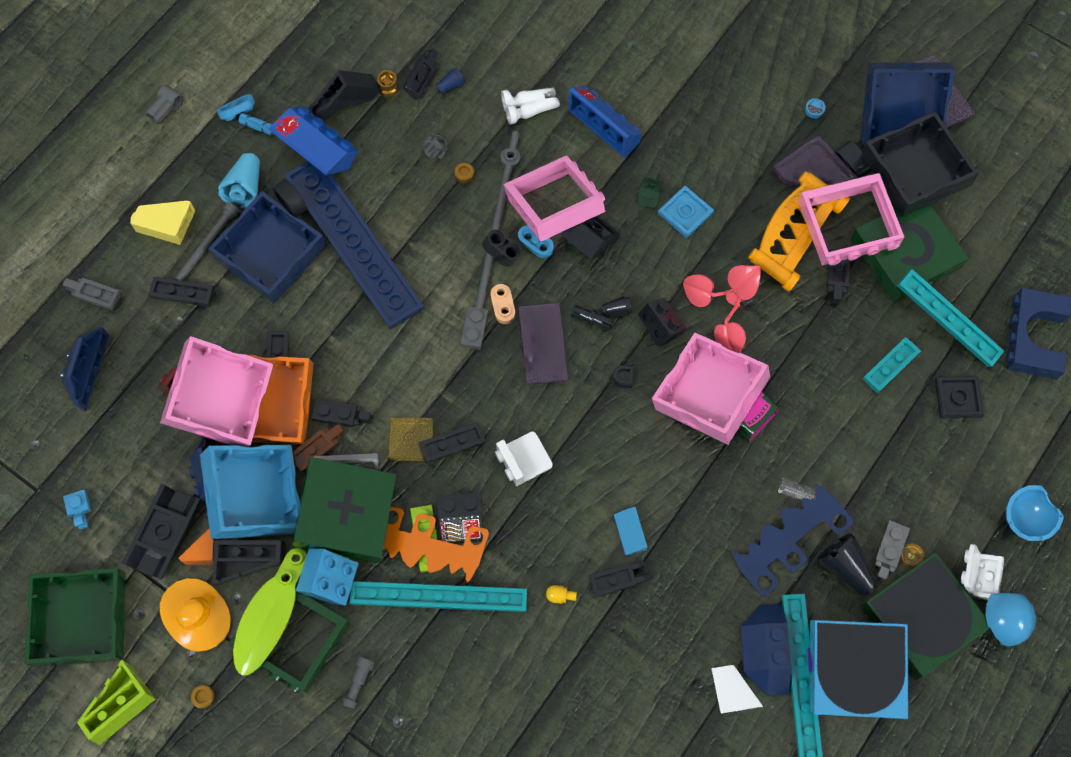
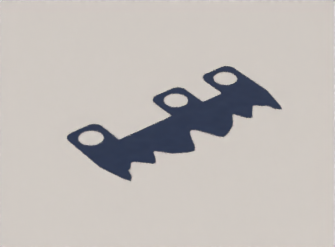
M814 484L817 492L815 500L802 499L804 510L798 508L781 510L784 530L770 524H765L760 534V546L750 542L748 555H740L736 551H732L740 571L760 595L766 596L778 586V580L767 568L776 558H779L790 572H796L807 562L806 555L796 545V542L821 521L825 520L836 534H842L852 526V517L832 494L818 484ZM836 514H843L846 517L847 523L844 527L837 528L834 526L833 517ZM790 552H797L800 555L801 561L798 565L791 566L788 564L786 558ZM763 575L769 576L772 580V585L767 590H763L758 586V579Z

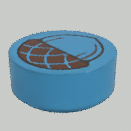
M817 98L810 99L805 107V113L813 119L820 118L825 111L824 102Z

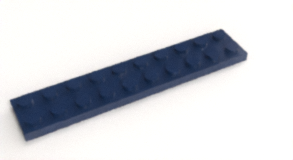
M307 161L284 175L285 179L301 195L307 206V211L389 330L424 309L419 298L331 174L325 175Z

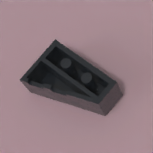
M214 540L212 585H221L281 565L285 558L286 542L281 540Z

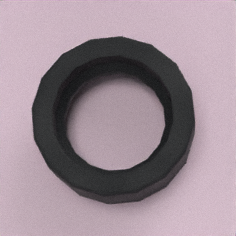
M283 179L273 186L272 190L277 199L291 215L298 217L307 210L301 195L287 179Z

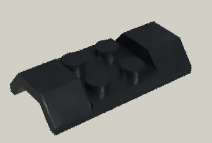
M161 484L122 563L144 574L162 580L192 523V518L201 499L187 496Z

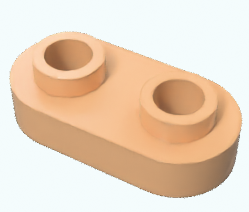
M504 284L495 285L491 290V300L496 320L501 324H509L515 319V307L511 291ZM499 291L504 292V294L501 295V296L498 295L497 293H498ZM502 310H508L509 312L507 314H503Z

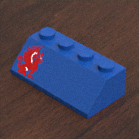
M586 86L569 89L568 110L623 158L640 144V130L628 123L622 114L615 112L608 102L602 101L595 91L589 90Z
M304 106L289 108L269 128L272 133L325 175L349 170L358 152L350 141L340 137L336 130L326 126L322 119L312 115L309 109Z

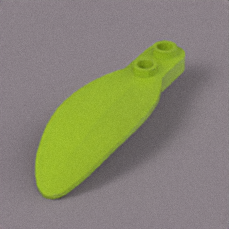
M295 548L287 553L275 577L265 583L255 594L240 620L235 637L233 657L235 668L241 675L252 674L263 664L278 643L289 622L295 603V588L298 585L307 557L306 552L302 549ZM295 556L300 557L298 562L292 561ZM284 576H290V579L287 582H283L282 578Z

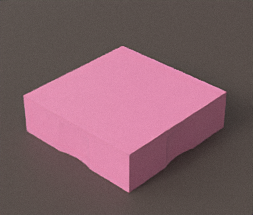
M694 333L680 354L676 366L665 377L654 394L652 401L657 411L728 445L770 378L769 367L767 364L742 353L733 352L720 343Z
M190 336L184 343L160 423L233 446H250L259 417L260 402L266 392L273 364L245 354L232 353L221 346Z

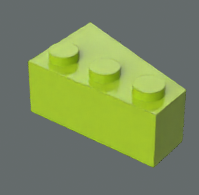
M124 660L120 661L117 665L119 668L112 678H108L102 692L97 698L93 699L77 722L87 738L99 745L104 743L155 700V697L133 666Z

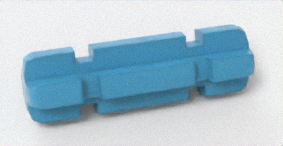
M245 113L240 114L238 120L240 124L247 125L261 132L263 131L268 135H274L269 130L272 125L271 123L268 124L266 121L251 117Z

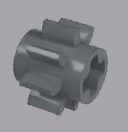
M429 135L423 144L425 146V154L432 159L436 157L441 159L448 150L446 147L447 141L440 135L435 137Z

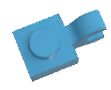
M81 490L63 496L67 516L73 517L75 527L78 526L79 530L87 528L88 522L85 513L91 512L87 491Z

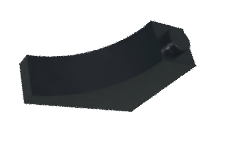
M338 70L308 109L312 115L325 121L332 114L346 106L360 102H371L381 88L372 74Z

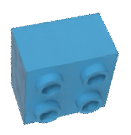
M309 548L296 591L329 604L346 606L358 563L325 549Z

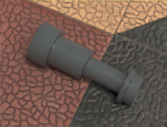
M358 656L355 663L357 667L351 680L353 683L347 699L343 698L342 705L355 709L356 705H358L355 700L361 685H364L368 673L372 671L375 662Z

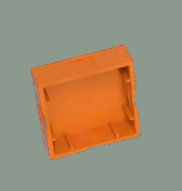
M248 355L273 364L266 392L260 402L259 417L252 442L302 445L306 442L314 363L309 358H263L256 355Z

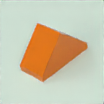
M209 528L179 559L186 565H213L214 540L219 539H211Z

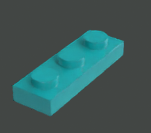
M905 337L862 380L878 394L921 350Z

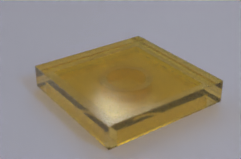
M391 418L389 460L424 461L418 444L421 441L433 438V418Z

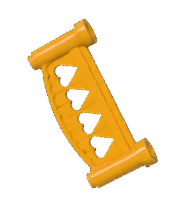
M806 171L798 180L801 182V186L794 190L773 214L763 235L760 249L754 248L748 256L750 262L754 265H759L761 270L782 284L781 287L788 292L800 278V275L794 271V268L812 242L807 223H793L790 220V216L794 215L795 209H798L804 218L799 204L802 192L828 186L815 175ZM845 197L815 205V208L812 209L819 228H821L832 210L839 214L850 198ZM785 225L791 227L796 239H784L780 236V232L784 231ZM775 240L781 242L786 255L772 254L770 252V247L774 246Z

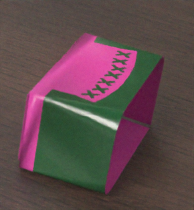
M761 392L737 431L748 441H751L776 415L775 413H778L780 407Z

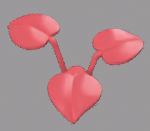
M738 265L733 267L728 274V283L732 289L723 292L713 293L714 283L705 275H691L683 281L687 298L697 307L709 305L711 296L726 295L727 301L734 305L724 321L725 324L717 325L714 330L715 341L733 352L741 353L745 345L746 335L744 329L738 323H729V320L736 309L740 307L742 301L749 300L755 296L761 277L759 265Z

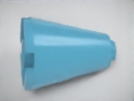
M252 153L241 155L218 187V195L224 202L241 205V209H246L258 196L260 160Z

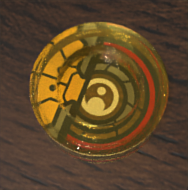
M908 544L903 548L900 558L905 565L914 567L923 561L924 553L918 545Z

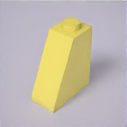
M190 201L138 206L136 212L132 214L131 225L138 233L180 245L193 218L195 209Z

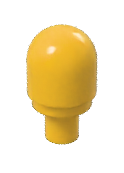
M552 585L547 589L546 597L552 603L563 604L566 603V600L576 601L577 592L567 591L568 588L564 586Z

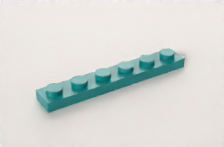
M913 269L909 270L896 285L987 367H992L1003 354L1004 350Z

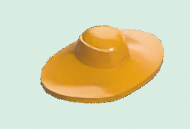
M186 578L175 582L163 594L160 602L162 622L170 635L181 646L191 651L201 652L217 647L226 639L232 624L230 608L222 595L209 583L199 579Z

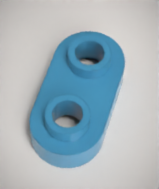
M244 95L221 106L217 113L221 120L230 121L241 112L251 111L255 101L252 95Z
M528 225L521 227L518 231L520 244L539 258H548L552 255L554 244L550 238L540 242ZM530 236L531 239L527 240L525 237ZM542 247L547 248L546 251H541L540 249Z

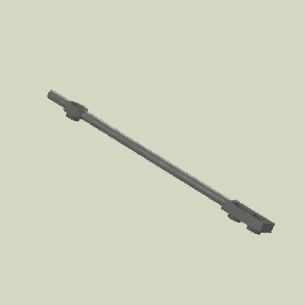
M518 131L512 132L509 148L501 153V163L505 168L491 231L494 229L500 230L507 197L504 184L510 181L512 169L520 164V153L516 150L520 135ZM508 155H513L514 157H513V158H508L507 156H508ZM491 239L492 243L497 244L494 239ZM486 253L475 307L468 306L460 343L461 347L481 350L489 313L488 309H483L493 263V257Z

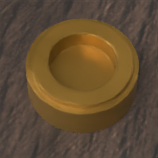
M460 163L456 166L454 172L458 182L469 183L473 180L474 168L470 164Z
M206 685L197 686L191 693L192 704L201 709L210 707L215 700L213 689Z

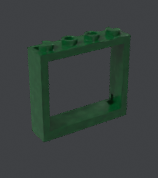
M295 589V601L336 626L301 681L267 660L258 669L261 671L265 667L271 671L269 673L270 677L278 682L281 679L289 682L287 687L299 694L300 690L305 693L308 692L350 623L345 618L307 595L297 592ZM236 633L228 643L232 648H234Z

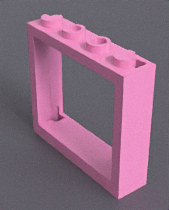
M567 155L504 184L507 199L540 242L605 212L603 203L605 197L603 193L596 190L592 181L589 182L585 172L580 171L576 162L571 161ZM569 174L588 198L541 220L522 195Z
M879 173L802 192L799 204L822 265H836L842 260H855L861 255H875L885 249L894 250L900 246L904 239L903 232ZM872 191L889 237L828 252L811 206Z

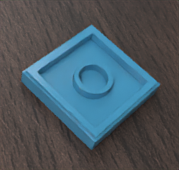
M687 186L681 188L658 210V214L686 239L714 213V209Z

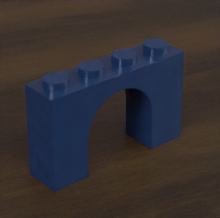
M1022 287L1017 294L1013 295L1011 305L1014 306V311L1009 320V323L1012 324V329L1007 339V342L1010 343L1005 357V361L1008 362L1007 370L1057 380L1065 373L1066 353L1046 350L1035 345L1027 334V322L1032 319H1043L1063 323L1070 316L1071 297Z

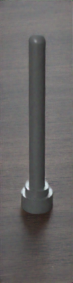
M230 202L225 204L222 208L223 215L176 276L175 280L184 281L229 219L232 220L238 216L240 210Z

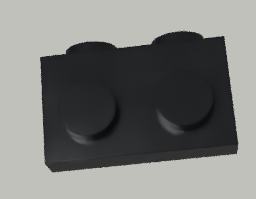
M664 297L648 302L638 313V316L659 346L664 345L670 338L681 335L687 330Z

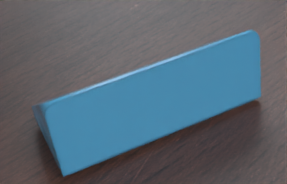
M631 507L614 514L625 556L646 551L647 544L636 507Z

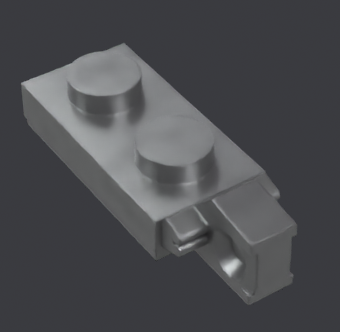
M890 520L887 522L874 559V566L878 567L875 576L877 580L883 582L887 579L889 572L894 573L910 528Z

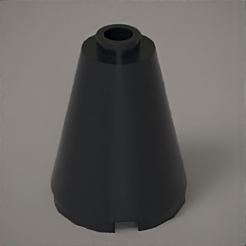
M848 533L838 539L840 542L835 545L832 543L819 555L818 561L859 595L865 594L867 596L876 590L877 580L855 536L852 533Z

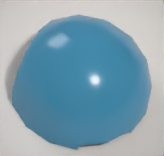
M1028 485L1017 490L1008 499L1005 508L1006 522L1017 536L1028 541H1043L1051 538L1060 529L1064 519L1061 511L1049 500L1048 493L1043 486Z
M996 593L990 595L986 604L987 625L991 628L994 636L1001 642L1000 644L1007 647L1019 645L1031 636L1035 629L1036 614L1033 605L1026 596L1017 593Z

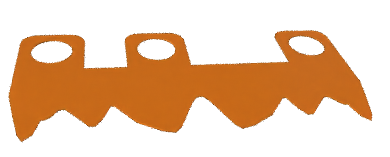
M390 507V512L396 511L399 516L395 524H387L383 550L387 548L390 558H393L400 551L402 560L411 568L423 555H426L429 573L439 571L449 564L451 574L463 568L466 573L467 583L470 581L480 564L489 535L487 529L472 526L467 532L463 546L431 538L436 519L433 516L419 514L415 519L411 533L400 531L399 527L404 511L400 508ZM422 519L430 521V528L426 532L418 530V523ZM475 531L483 534V541L479 545H473L470 542V536Z

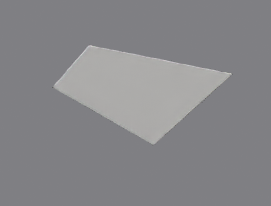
M734 665L712 668L721 713L763 707Z

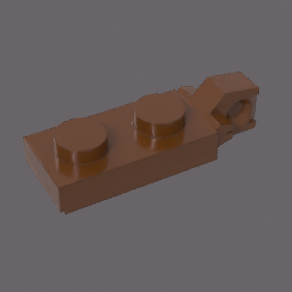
M337 424L331 430L328 428L321 429L292 452L294 464L302 473L306 471L310 457L324 456L339 443L337 439L345 433L342 427Z

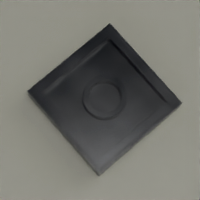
M978 376L935 378L940 419L982 418L984 416Z

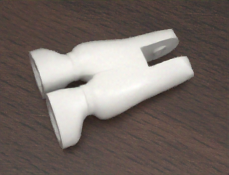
M555 88L520 91L516 97H512L508 90L501 91L502 103L509 124H515L519 118L528 119L541 112L560 106L558 98H555Z

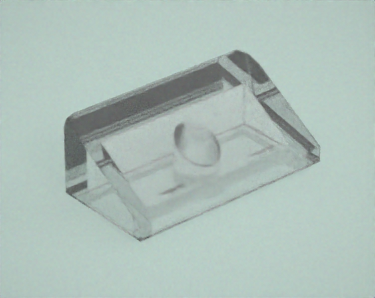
M786 478L781 479L777 490L778 493L800 501L803 498L815 500L817 493L813 488Z

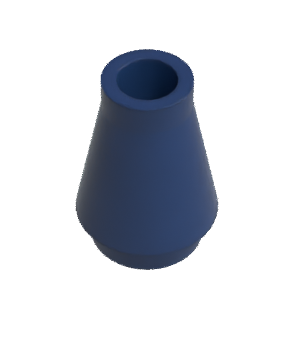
M458 68L455 70L451 69L436 86L440 93L443 94L462 86L465 79Z

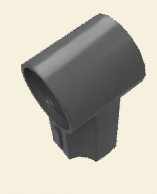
M164 85L158 91L157 99L146 110L145 114L154 123L160 124L172 109L176 110L182 105L184 96L172 87Z

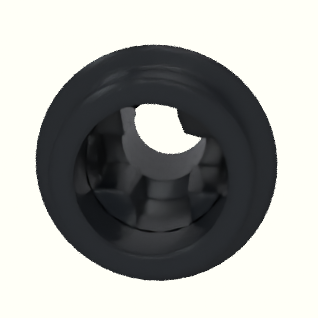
M622 296L602 304L604 316H628L629 313H633L630 297L625 298Z

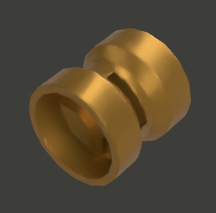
M389 70L380 72L377 77L378 85L381 88L380 93L385 97L394 96L398 92L395 73Z

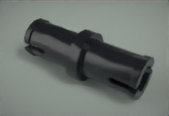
M578 305L574 306V313H571L572 318H577L587 322V325H596L608 331L612 327L610 324H613L614 321L613 318L598 314L596 310L590 311Z

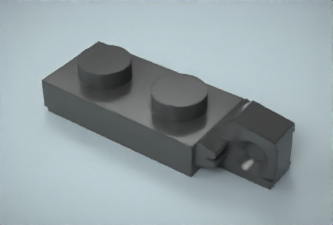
M66 278L63 283L65 289L71 291V295L75 298L114 311L122 295L121 291L85 278L78 279L77 282Z

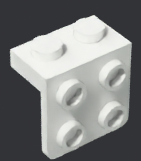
M530 432L508 444L504 440L496 443V457L500 463H504L507 468L505 473L510 481H514L516 487L550 470L553 466L535 432Z
M970 544V549L965 552L967 568L966 571L962 572L961 583L964 584L965 590H967L971 598L988 600L991 594L1000 593L1004 557L980 554L977 546Z

